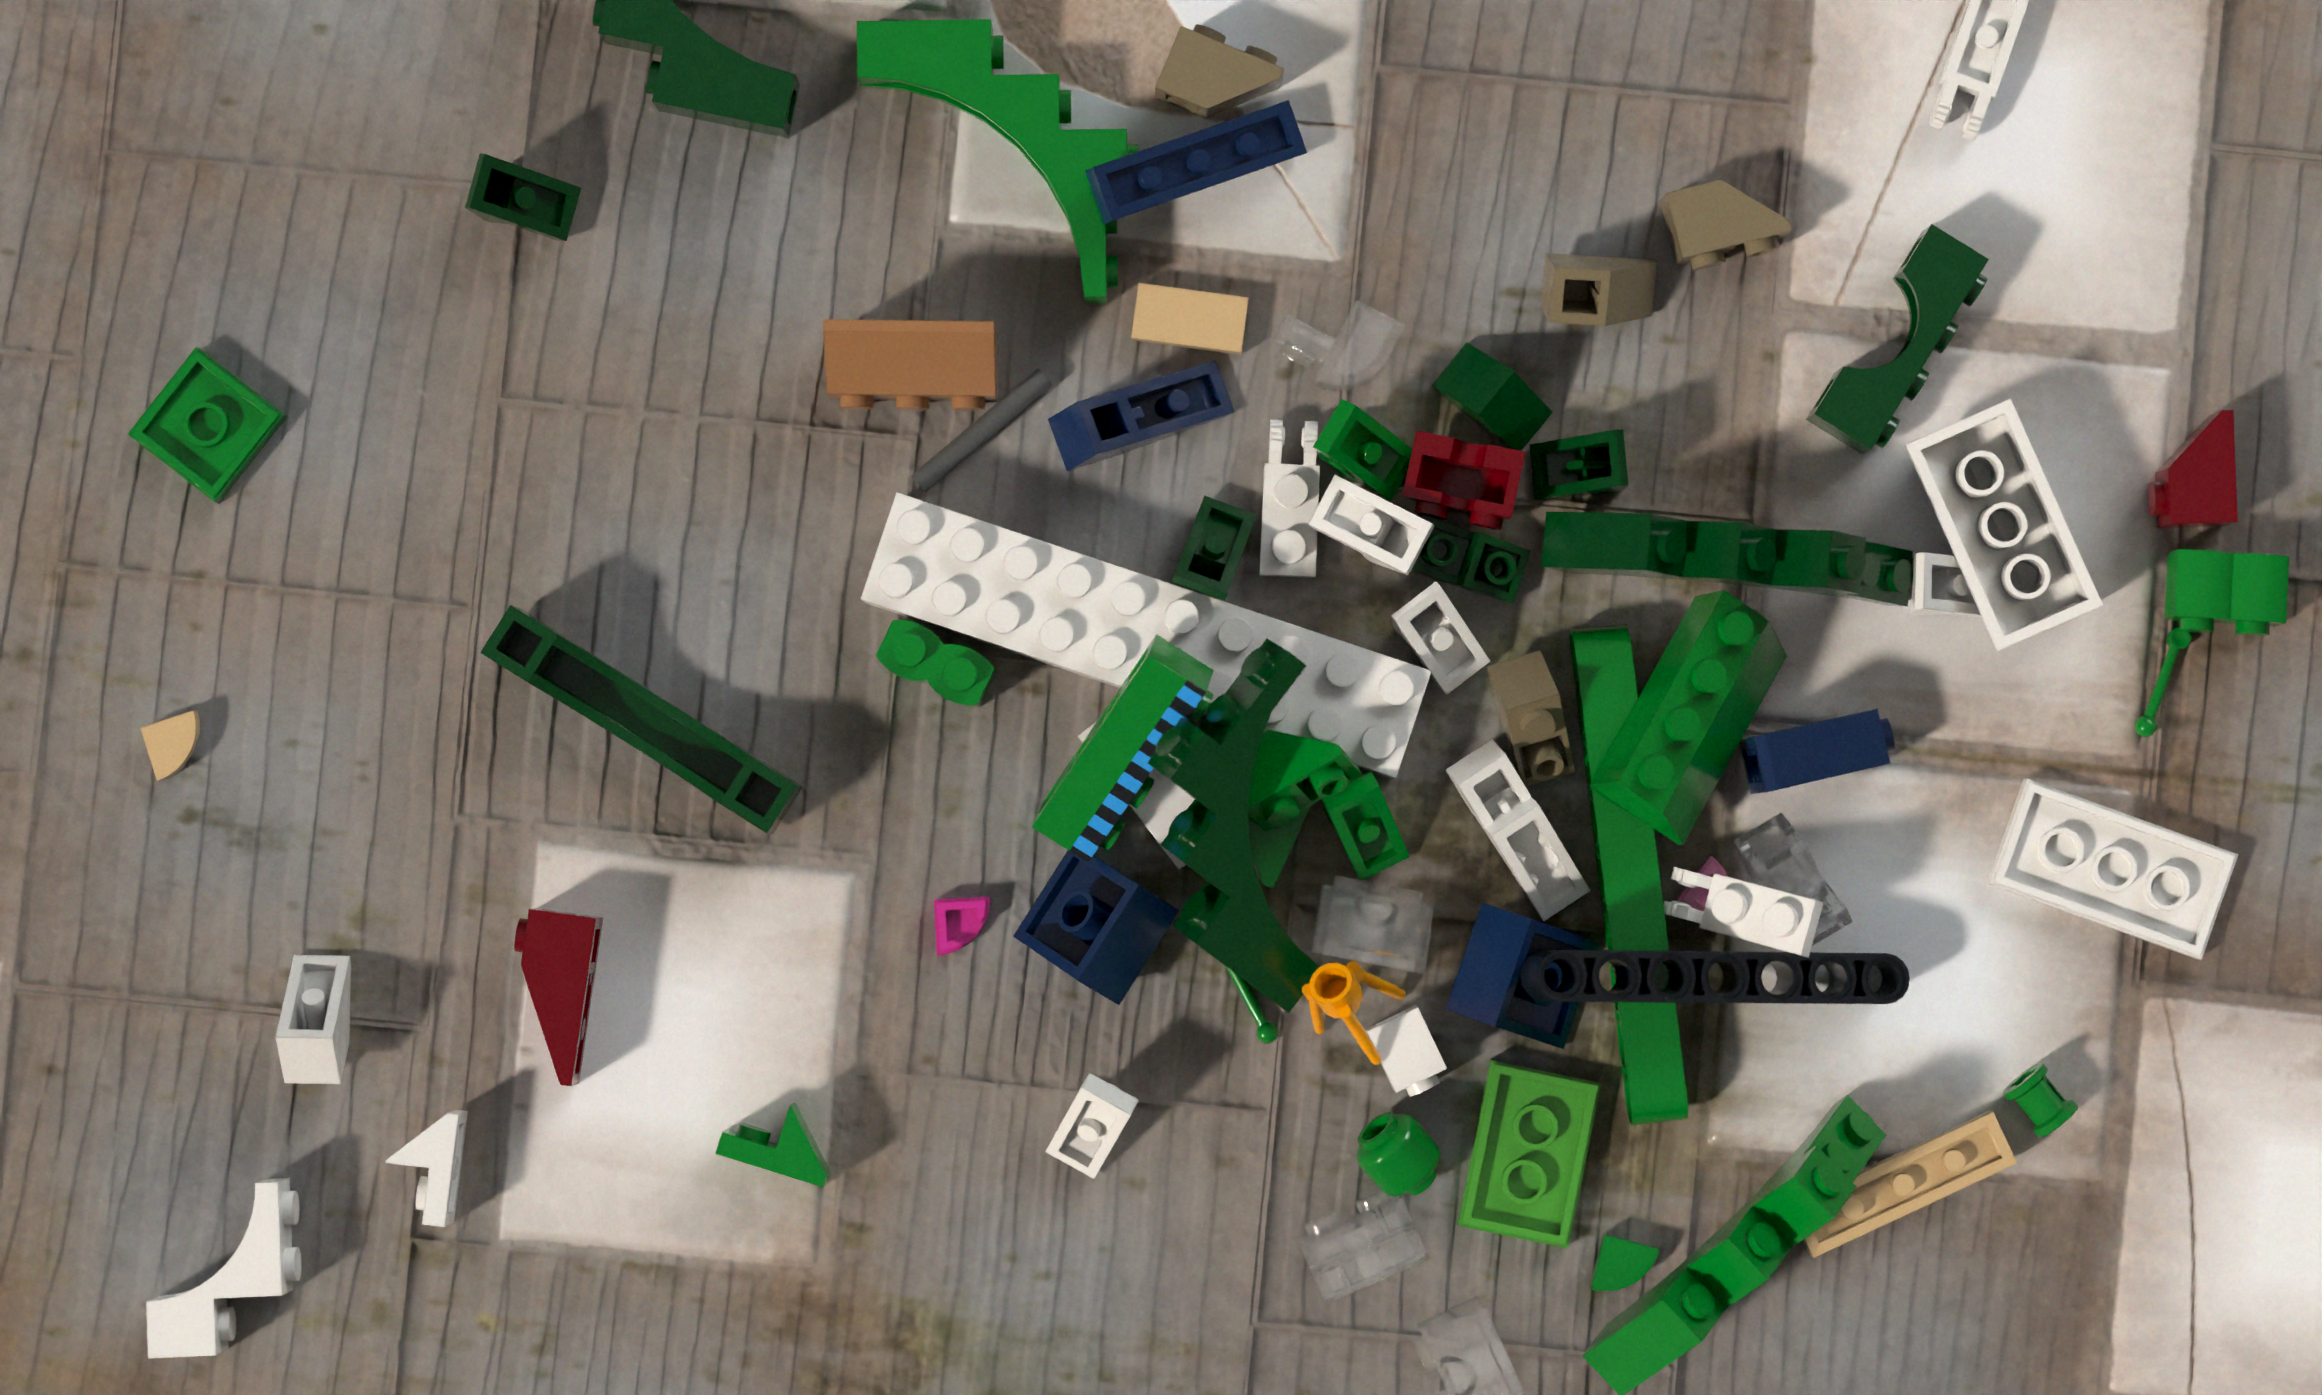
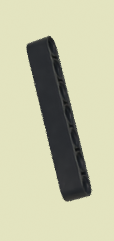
M1543 950L1527 957L1522 965L1520 974L1522 986L1528 995L1536 1000L1550 1002L1890 1004L1897 1002L1905 995L1910 981L1909 971L1903 960L1896 955L1888 953L1810 952L1808 958L1790 952ZM1552 961L1558 963L1563 975L1561 984L1554 991L1548 987L1544 977L1545 969ZM1607 961L1613 965L1617 975L1616 983L1609 991L1603 988L1599 979L1600 969ZM1661 962L1667 966L1670 972V982L1663 991L1659 990L1654 982V971ZM1714 963L1721 967L1724 975L1723 984L1717 991H1714L1708 982V972ZM1768 964L1773 966L1777 975L1776 985L1770 992L1765 989L1761 978L1762 972ZM1822 964L1828 970L1830 977L1829 985L1823 992L1819 990L1815 981L1816 971ZM1874 965L1879 968L1882 975L1881 986L1876 992L1871 989L1868 981L1869 972Z

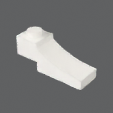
M1490 740L1446 769L1471 813L1476 817L1536 913L1543 921L1591 891L1539 804L1531 797L1507 755L1493 740Z

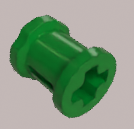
M2041 1062L2019 1075L2003 1091L2006 1099L2009 1101L2015 1100L2035 1124L2033 1132L2037 1137H2044L2064 1124L2078 1110V1105L2073 1100L2066 1101L2047 1078L2046 1073L2048 1069Z

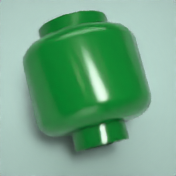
M1386 1112L1372 1119L1360 1132L1357 1150L1358 1164L1383 1193L1393 1197L1402 1196L1407 1193L1414 1196L1424 1192L1434 1182L1436 1178L1434 1170L1440 1159V1150L1437 1143L1413 1116L1406 1113L1393 1115V1113Z

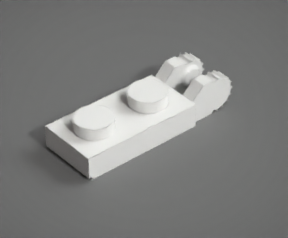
M2029 0L1967 1L1939 81L1942 87L1930 117V126L1942 129L1944 123L1950 117L1956 91L1960 90L1975 96L1969 112L1963 121L1961 137L1973 141L1976 139L1990 101L1996 98Z
M1270 419L1268 463H1264L1259 576L1315 578L1317 530L1313 529L1308 523L1319 504L1320 465H1316L1317 450L1313 448L1317 441L1318 421H1305V427L1302 429L1301 434L1303 465L1281 464L1282 447L1285 445V427L1283 426V420Z
M1673 867L1670 879L1690 888L1701 887L1708 889L1709 893L1704 911L1691 908L1689 904L1673 900L1671 902L1664 901L1665 914L1699 923V928L1809 958L1823 902L1715 873L1713 877Z

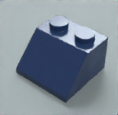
M1068 850L1013 937L1078 982L1120 1005L1179 910L1093 855L1090 861L1086 862Z
M1482 903L1476 922L1471 930V937L1458 975L1454 980L1453 990L1446 1009L1491 1026L1564 1049L1579 1002H1550L1534 999L1526 993L1522 986L1520 977L1522 965L1527 957L1538 951L1597 950L1599 943ZM1555 961L1548 964L1544 974L1546 984L1553 991L1559 987L1563 977L1562 970Z

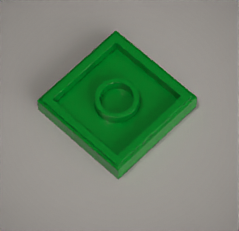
M195 347L132 427L128 435L208 498L219 504L288 416L202 349Z

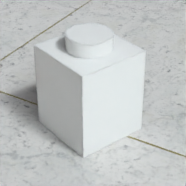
M1414 1005L1365 1029L1381 1056V1065L1396 1093L1406 1089L1411 1097L1440 1083L1436 1074L1446 1070L1447 1067L1417 1006Z

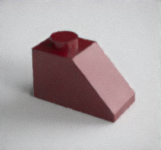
M2221 410L2208 416L2155 473V482H2150L2148 487V509L2150 515H2157V529L2221 527L2238 522L2233 410Z

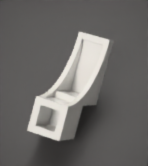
M290 1178L265 1179L255 1183L253 1212L246 1233L235 1253L214 1276L189 1291L162 1295L146 1301L148 1359L216 1356L229 1349L228 1341H233L236 1335L235 1309L233 1306L227 1307V1298L282 1296L294 1290L293 1281H299L301 1277V1253L299 1247H292L291 1225H297L299 1220V1197L297 1191H290Z

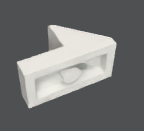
M1334 475L1308 523L1313 529L1360 552L1367 560L1405 575H1409L1434 528L1432 523L1337 475Z
M1926 552L1915 554L1912 560L1911 615L1953 614L1982 618L1955 556Z
M1434 582L1391 615L1395 631L1413 649L1424 667L1432 671L1430 676L1446 695L1490 662V659L1437 582Z
M1089 1073L1045 1152L1094 1179L1139 1100L1120 1090L1115 1085L1107 1083Z
M455 1110L445 1114L385 1161V1163L429 1168L428 1177H420L416 1192V1209L424 1210L422 1225L446 1227L454 1223L468 1111Z

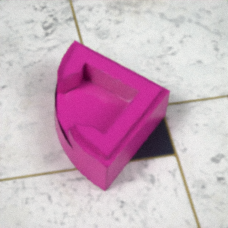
M991 896L934 900L937 956L960 950L977 937L988 918Z

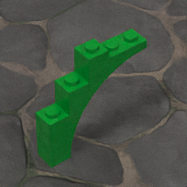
M991 19L857 21V78L861 87L903 90L946 102L985 122L1019 149L1046 181L1068 221L1080 258L1085 304H1107V289H1118V255L1107 256L1106 234H1117V220L1106 224L1103 223L1085 170L1138 152V144H1127V129L1061 130V124H1071V90H1060L1059 74L994 75V69H1004L1003 35L993 36Z
M1849 1095L1835 1103L1812 1133L1761 1189L1667 1277L1608 1322L1582 1357L1619 1395H1625L1700 1344L1728 1307L1769 1280L1793 1246L1835 1218L1857 1187L1853 1181L1887 1135Z

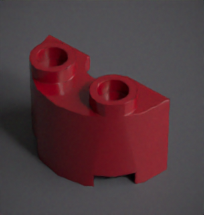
M1416 430L1402 496L1416 501L1414 512L1417 514H1424L1437 519H1447L1448 512L1454 511L1469 514V524L1501 530L1503 520L1512 518L1526 452L1489 444H1474L1453 437Z

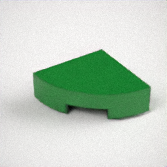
M1603 1233L1589 1288L1596 1291H1615L1636 1283L1651 1269L1660 1249Z

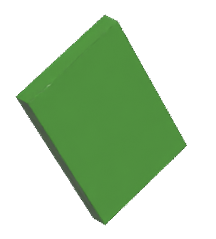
M1490 1060L1457 1225L1568 1248L1602 1083Z

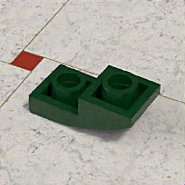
M1417 514L1418 517L1432 523L1434 528L1411 569L1412 572L1501 601L1514 603L1531 550L1481 532H1471L1424 514Z

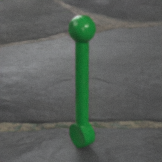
M2180 627L2172 629L2167 634L2168 653L2145 713L2135 721V731L2142 737H2150L2155 733L2157 724L2154 718L2180 650L2189 646L2191 642V634L2180 631Z
M1226 967L1258 1026L1256 1033L1258 1039L1265 1044L1273 1043L1279 1033L1277 1026L1267 1021L1247 982Z

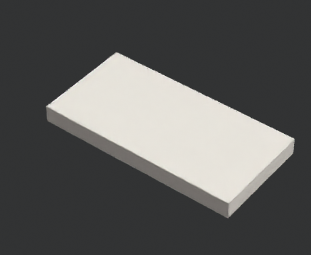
M2023 779L1986 884L2194 959L2202 960L2238 854L2039 782Z

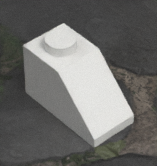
M294 955L275 1037L284 1083L341 1084L350 1037V956Z

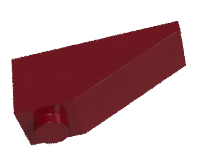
M533 908L529 909L527 919L520 918L518 921L514 949L516 952H522L521 967L559 1083L564 1086H574L579 1084L603 917Z

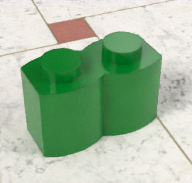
M2177 549L2167 553L2164 619L2180 621V631L2214 632V623L2235 625V634L2269 636L2270 627L2286 624L2289 556Z
M908 620L892 621L876 654L880 663L895 675L910 682L928 683L939 695L952 703L964 707L981 706L997 673L992 664L975 650L956 644H944L931 630L921 624Z

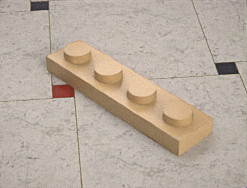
M1987 1111L1862 1169L1853 1181L1857 1186L1835 1218L1803 1240L1810 1256L1815 1258L2017 1164L1994 1112Z

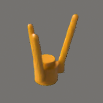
M1350 961L1346 967L1339 963H1327L1320 966L1313 973L1310 982L1302 987V993L1309 1002L1314 1031L1317 1034H1322L1325 1031L1323 1011L1330 1017L1341 1018L1371 1063L1379 1065L1381 1063V1056L1355 1015L1361 1005L1363 996L1359 983L1399 1000L1405 998V991L1386 980L1364 971L1357 961Z

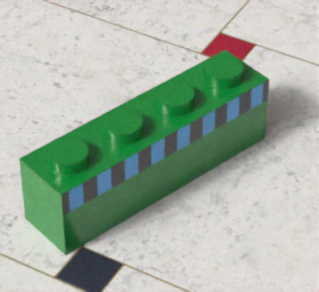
M1156 634L1040 804L1031 827L1086 862L1090 861L1099 846L1109 850L1125 825V821L1120 819L1124 810L1129 804L1138 808L1154 784L1155 780L1149 777L1154 768L1147 762L1156 752V745L1161 736L1167 730L1175 727L1181 717L1197 723L1210 705L1214 694L1207 689L1214 670Z

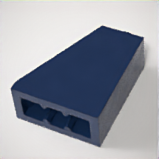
M1878 709L1744 738L1739 743L1750 794L1771 792L1890 764L1888 752L1895 750L1890 722L1887 718L1880 719Z

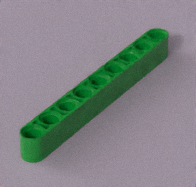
M1627 624L1570 630V652L1607 950L1669 951L1654 828L1590 786L1638 700L1629 629ZM1663 962L1658 964L1654 971V982L1661 991L1665 990L1670 982L1669 969ZM1609 963L1611 987L1613 988L1617 975L1615 968ZM1613 1002L1626 1107L1631 1126L1687 1119L1688 1101L1676 1003Z

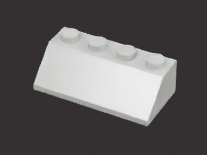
M2011 398L1905 445L1997 651L2103 606Z

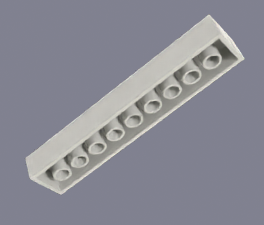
M897 492L861 596V600L867 604L1118 688L1121 687L1157 634L1214 670L1207 689L1214 694L1210 705L1220 695L1225 694L1239 676L1242 664L1247 656L1260 648L1266 639H1269L1292 653L1306 667L1271 712L1264 731L1269 729L1338 744L1360 769L1390 779L1397 777L1432 672L1431 670ZM1210 705L1208 706V708H1207V710L1205 711V713L1203 714V716L1206 717V714H1207V711H1208Z

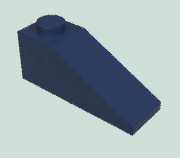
M1215 360L1077 401L1050 417L1048 421L1067 471L1215 421L1231 415L1235 411Z

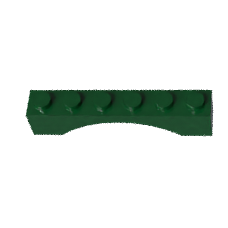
M509 606L480 652L527 683L630 744L767 834H774L803 786L518 607Z

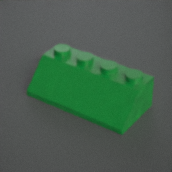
M1725 590L1695 596L1590 786L1676 844L1684 845L1787 657L1769 620Z

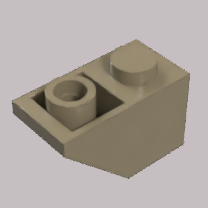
M1196 24L1194 30H1190L1181 26L1156 84L1155 98L1207 119L1279 89L1283 79L1284 68L1275 65L1278 58L1263 49L1247 46L1244 52L1224 44L1226 37L1212 28Z
M1721 179L1668 192L1660 201L1676 266L1691 262L1693 271L1723 264L1726 262L1724 254L1745 249L1747 257L1778 250L1780 248L1778 240L1784 239L1792 231L1788 219Z
M1545 253L1540 308L1549 323L1607 326L1651 317L1657 261L1655 259Z
M1541 650L1487 666L1496 709L1515 770L1525 787L1574 773L1575 768L1560 695Z

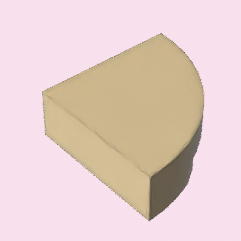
M193 710L140 728L157 781L166 780L181 771L193 753L200 735L198 711Z

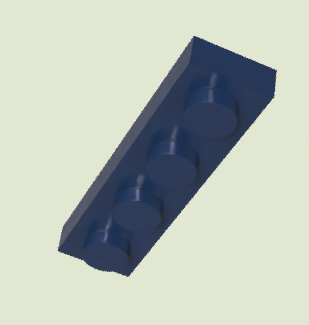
M1287 100L1085 170L1103 223L1106 224L1306 154L1307 150L1290 102Z

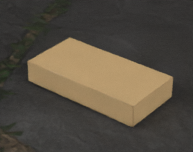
M1138 283L1131 340L1241 355L1249 297Z

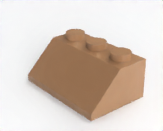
M823 319L827 394L831 400H840V408L870 410L874 409V400H896V409L929 410L930 401H952V410L984 411L985 402H998L999 335L994 321Z

